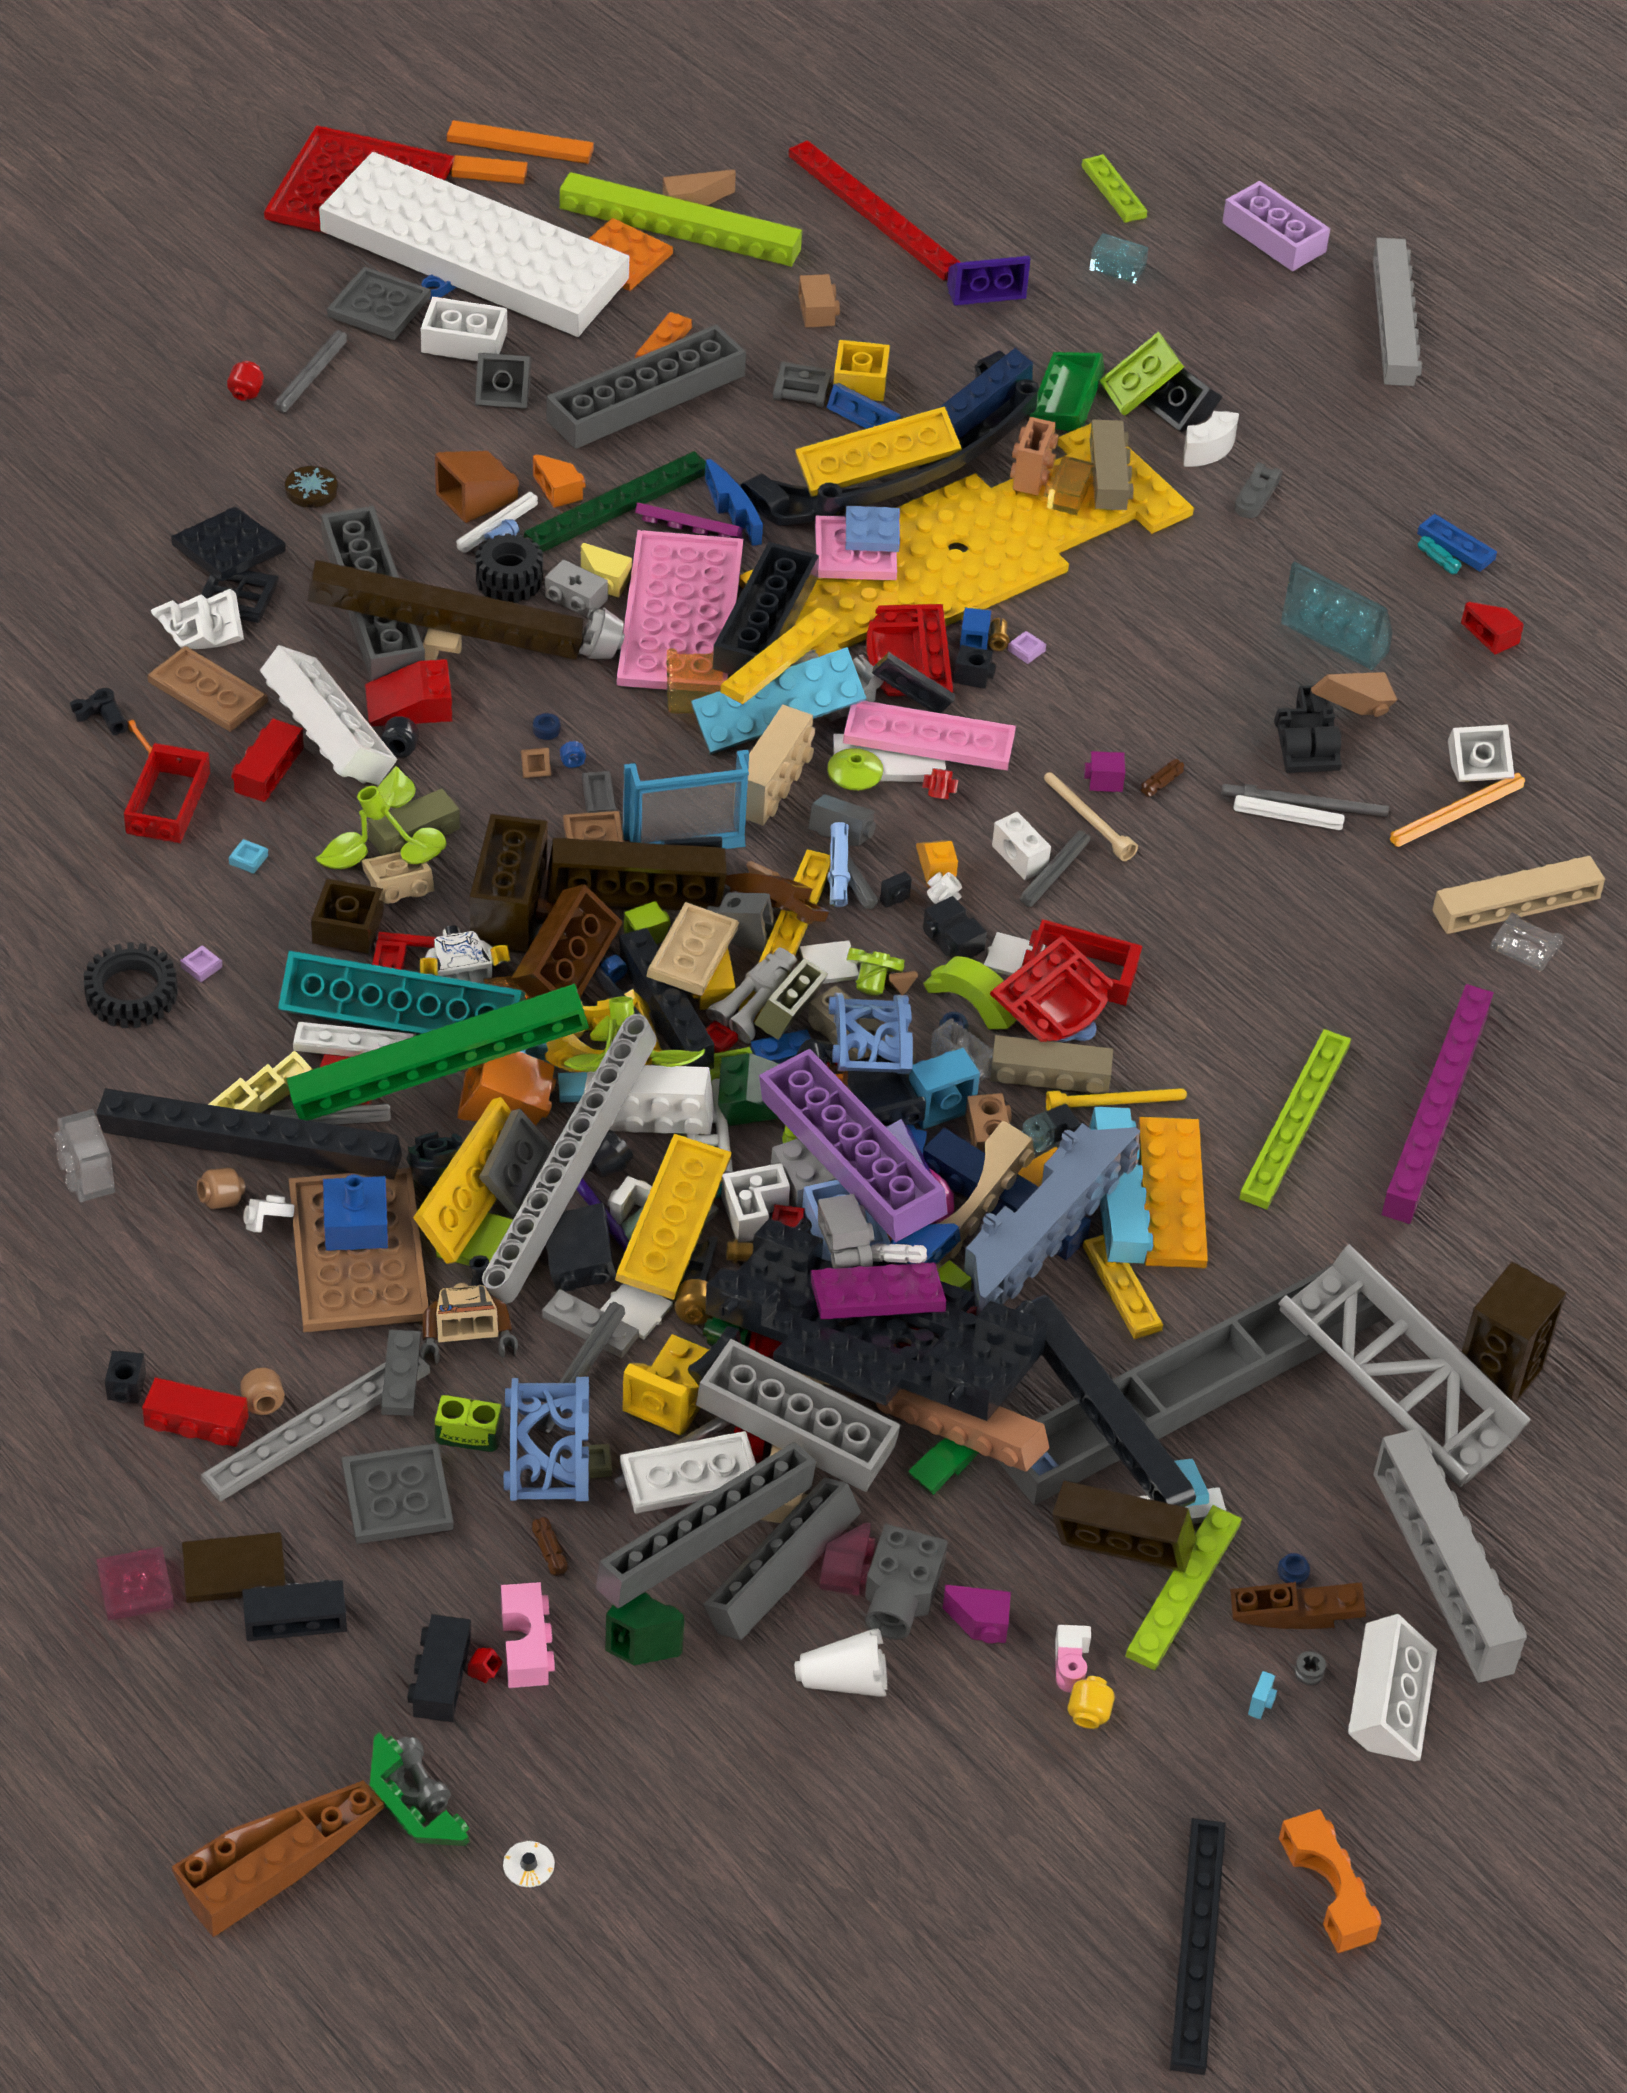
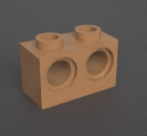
M1003 1093L967 1096L965 1118L971 1145L985 1153V1142L1002 1121L1008 1124L1011 1123L1010 1105H1005Z

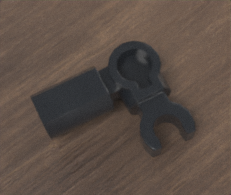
M100 688L93 695H90L88 699H76L70 702L71 710L75 712L77 722L88 719L92 714H101L112 735L116 736L126 732L128 729V724L119 706L116 704L114 692L110 688Z

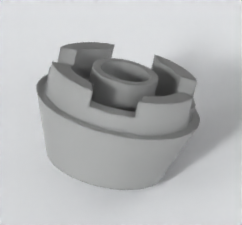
M592 607L587 615V618L592 620H588L583 631L579 654L587 656L588 660L612 659L616 650H620L625 637V634L622 633L624 623L605 607L602 610Z

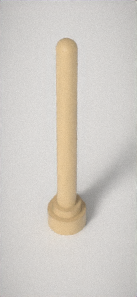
M1048 772L1045 774V782L1112 843L1113 853L1121 861H1127L1136 854L1138 845L1130 837L1118 835L1053 773Z

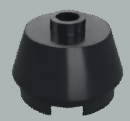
M609 1128L587 1170L589 1172L594 1170L602 1178L626 1169V1164L630 1162L634 1154L623 1139L620 1140Z
M438 1132L424 1134L415 1138V1145L413 1147L408 1146L409 1154L406 1160L419 1183L424 1186L434 1187L463 1144L461 1136L455 1133L451 1135V1138L439 1137Z

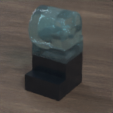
M1063 1104L1026 1120L1023 1124L1022 1132L1033 1139L1034 1152L1039 1153L1045 1150L1048 1145L1061 1141L1062 1133L1065 1130L1075 1132L1081 1124L1068 1105Z

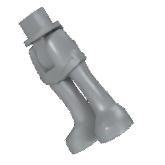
M781 947L773 955L767 954L766 959L758 963L745 975L744 981L724 1000L713 1003L706 1011L711 1022L716 1020L726 1027L729 1025L730 1029L738 1034V1039L744 1043L749 1044L754 1039L756 1030L753 1021L756 1015L787 976L791 974V967L797 961L793 954ZM754 990L756 992L754 997L734 1015L740 1004Z

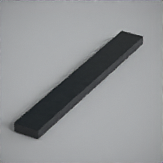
M1192 1818L1169 2069L1172 2071L1205 2075L1225 1822Z

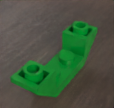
M378 1732L374 1736L369 1785L388 1811L416 1843L456 1846L468 1844L470 1840L466 1832L470 1828L457 1813L452 1817L445 1810L424 1828L422 1825L426 1822V1819L414 1805L409 1809L400 1800L404 1796L400 1788L393 1780L387 1783L384 1781L404 1764L400 1756L403 1749L391 1735L385 1739Z

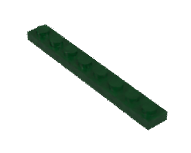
M693 451L524 531V538L532 539V543H537L543 553L635 509L637 502L642 504L648 503L704 476L706 461Z

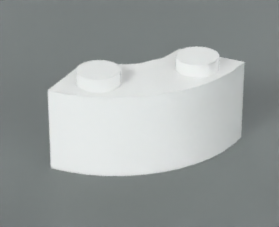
M1213 411L1212 417L1207 422L1187 426L1184 445V466L1207 465L1227 455L1235 442L1239 413Z

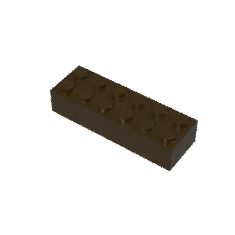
M553 837L547 874V901L549 903H556L563 890L585 884L606 906L637 908L656 901L661 909L681 910L685 902L706 910L708 906L720 907L727 875L725 848Z

